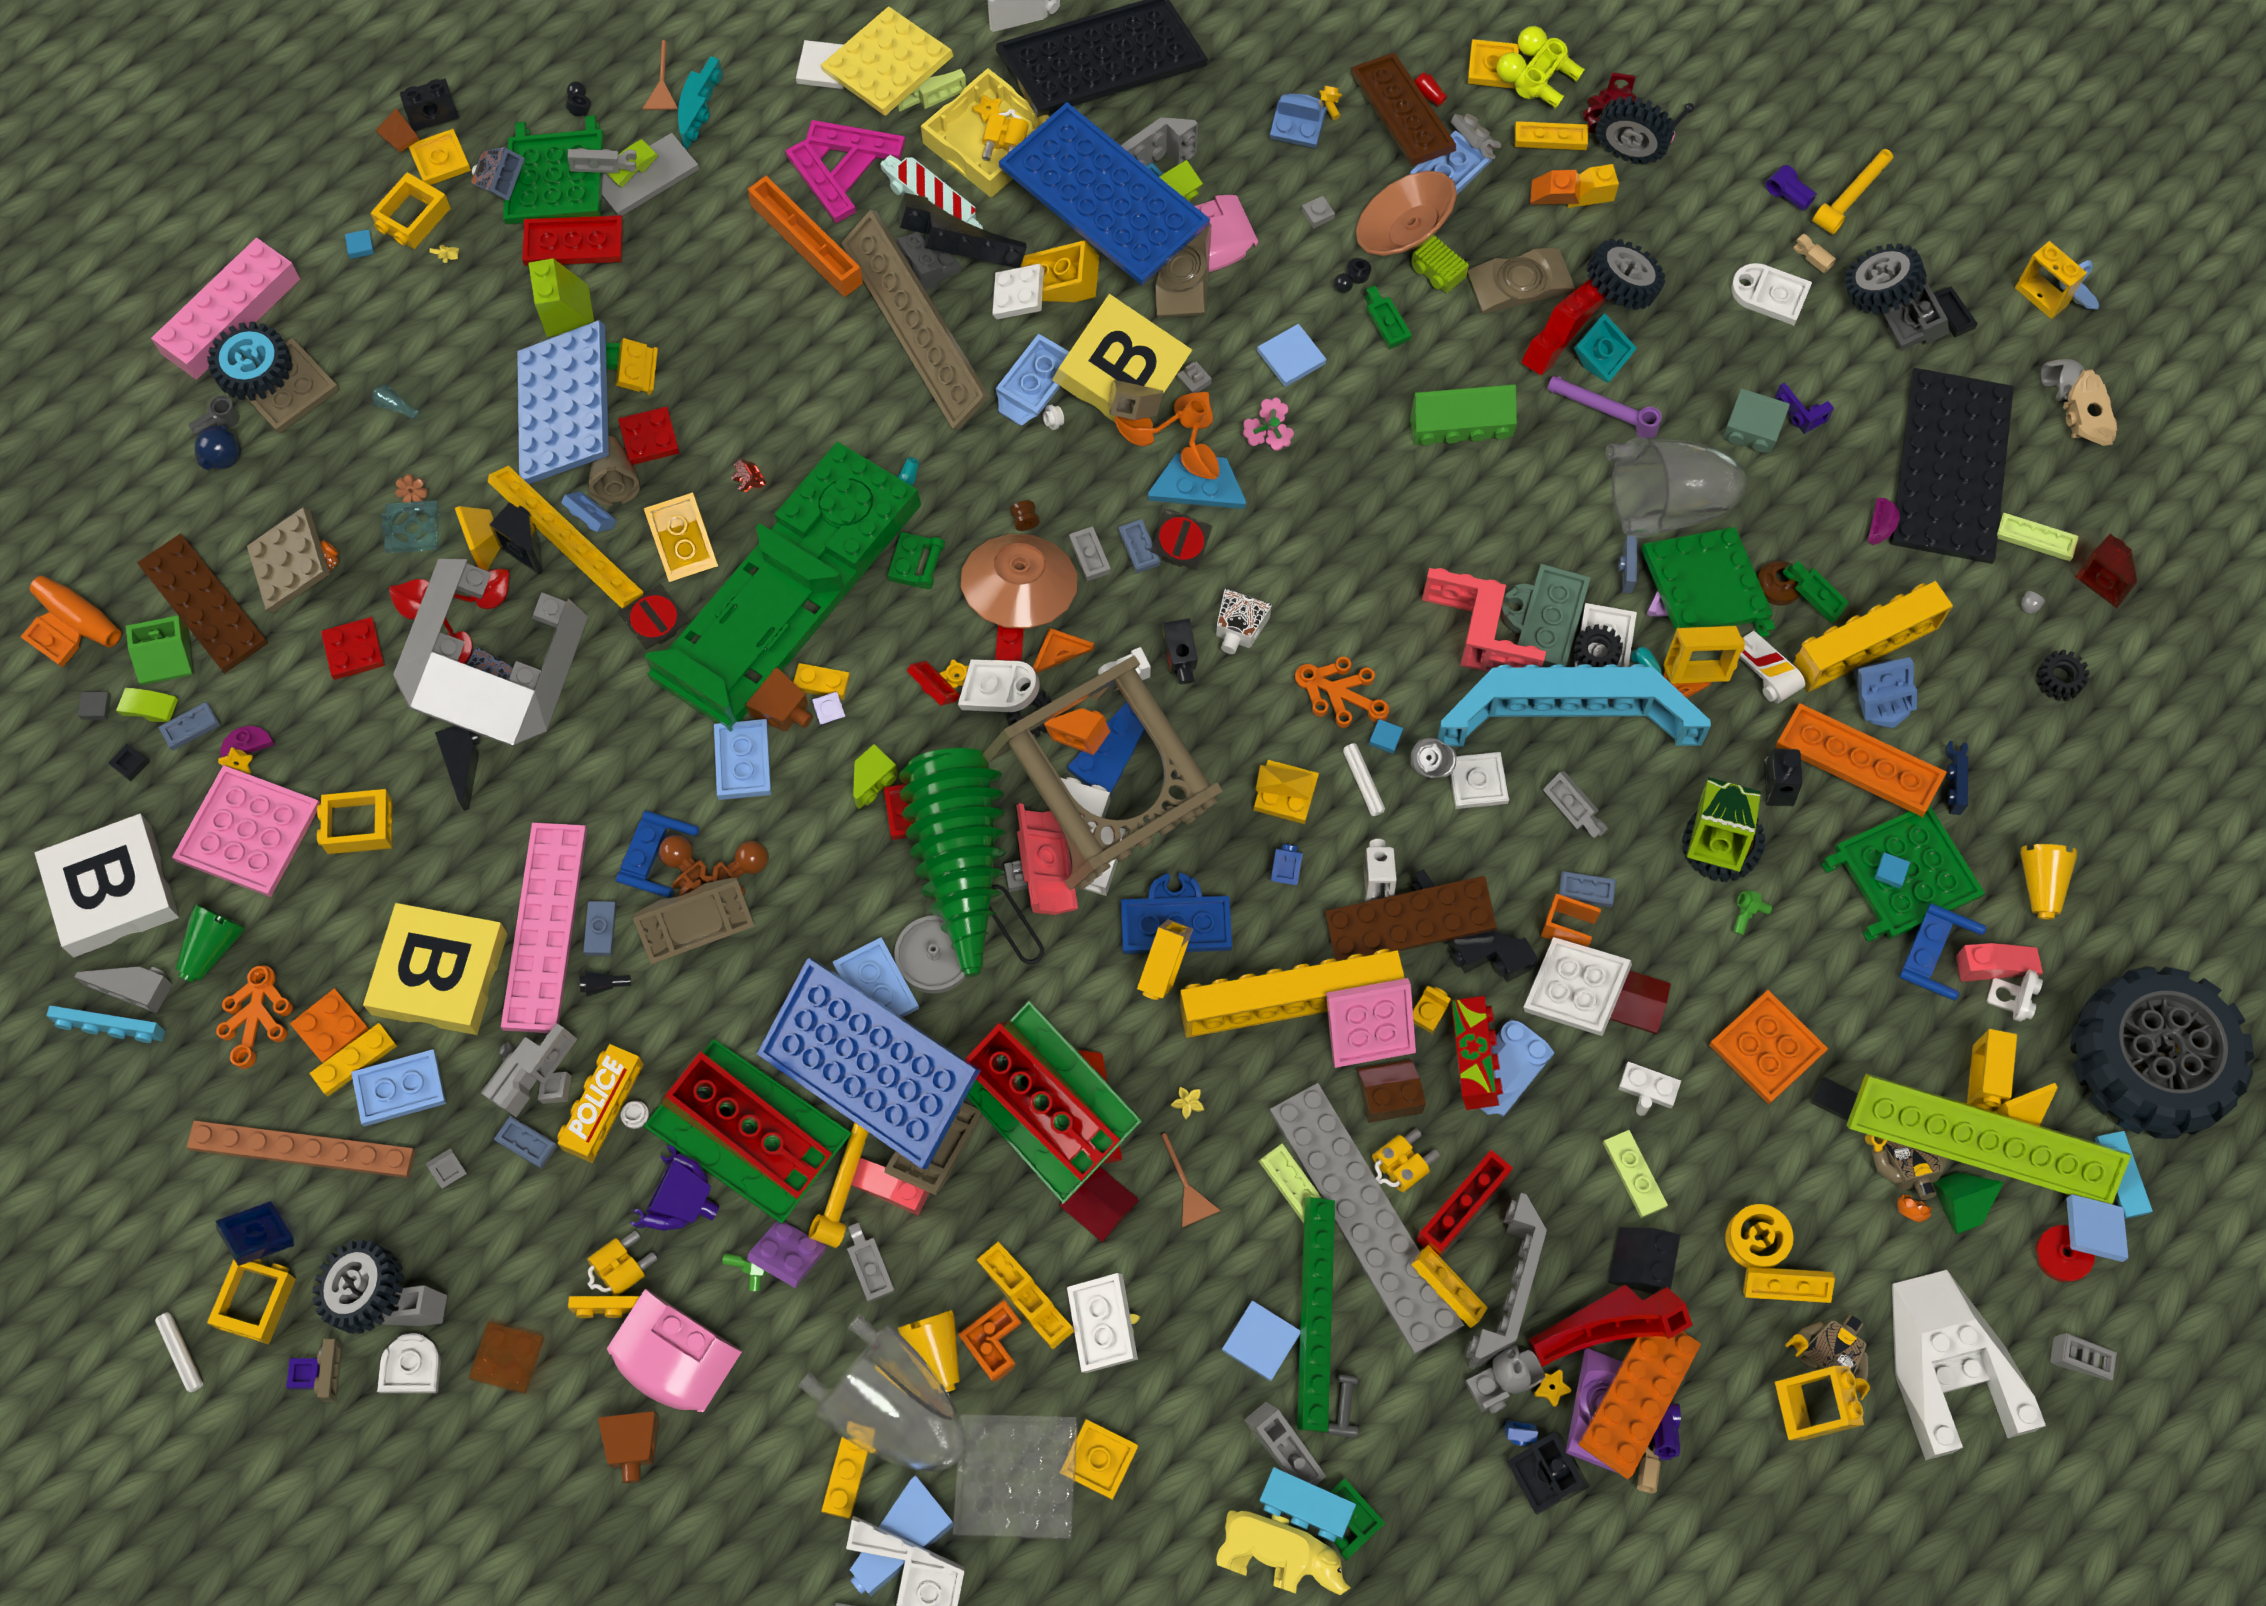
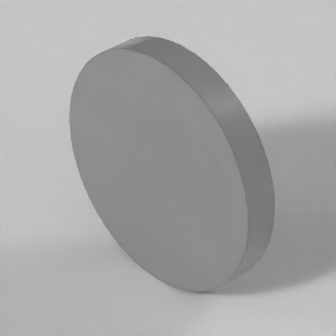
M935 915L925 916L911 922L899 935L894 951L895 963L905 982L918 991L932 994L949 991L961 984L966 978L964 972L960 970L955 950L951 948L952 942L949 934L941 930V926L944 924L943 918Z

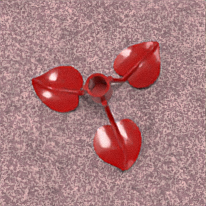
M507 569L488 571L491 572L481 599L472 595L467 597L454 593L453 598L470 603L476 601L478 607L482 609H493L499 606L507 596L509 571ZM415 579L389 587L392 602L403 617L415 620L429 581ZM445 617L443 624L449 636L465 641L457 662L466 664L472 654V640L464 631L454 634Z

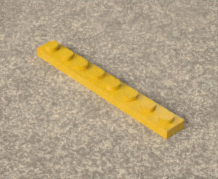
M509 465L489 474L488 483L508 502L516 507L522 506L528 510L536 528L622 609L642 599L644 592Z

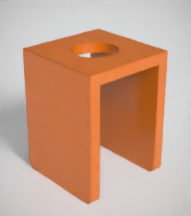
M1556 894L1550 906L1541 937L1549 940L1555 937L1589 947L1592 936L1551 923L1554 911L1595 924L1601 909Z

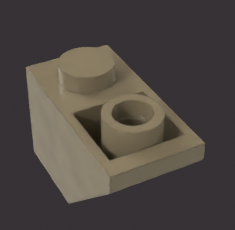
M1114 380L1108 401L1110 415L1132 420L1157 416L1164 392L1163 390Z

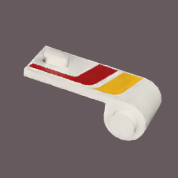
M1752 631L1743 637L1745 648L1739 658L1763 679V694L1768 701L1778 704L1805 687V680L1801 672L1760 635Z

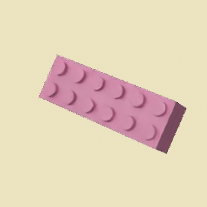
M255 238L151 339L161 355L197 380L208 369L207 356H211L208 352L209 348H215L212 343L214 339L222 341L219 334L222 331L227 335L231 334L228 327L234 325L236 331L240 330L239 323L243 322L249 328L250 322H257L300 280V277L292 262L258 238Z

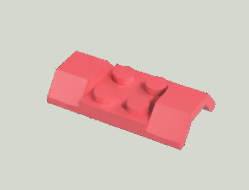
M1019 803L1016 805L1020 827L1017 836L1024 882L1028 883L1033 913L1057 915L1075 911L1078 909L1075 888L1069 890L1064 882L1071 876L1072 866L1068 843L1059 823L1051 811H1027L1024 808V804Z

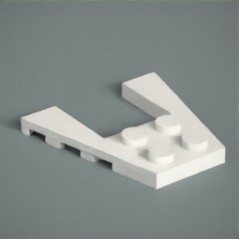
M853 1516L846 1549L905 1560L896 1606H958L965 1570L964 1566ZM836 1603L835 1606H851V1605Z

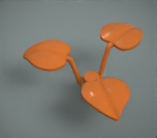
M1209 392L1190 393L1179 397L1174 403L1176 415L1157 428H1153V423L1149 417L1132 420L1115 416V423L1120 433L1129 442L1138 446L1151 445L1154 442L1153 434L1160 432L1180 418V422L1184 427H1193L1189 442L1190 447H1185L1181 452V461L1184 467L1192 474L1202 478L1214 480L1219 477V465L1214 452L1205 444L1195 445L1198 429L1209 427L1213 421Z

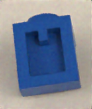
M1282 843V848L1276 847L1271 881L1298 885L1303 851H1298V846Z

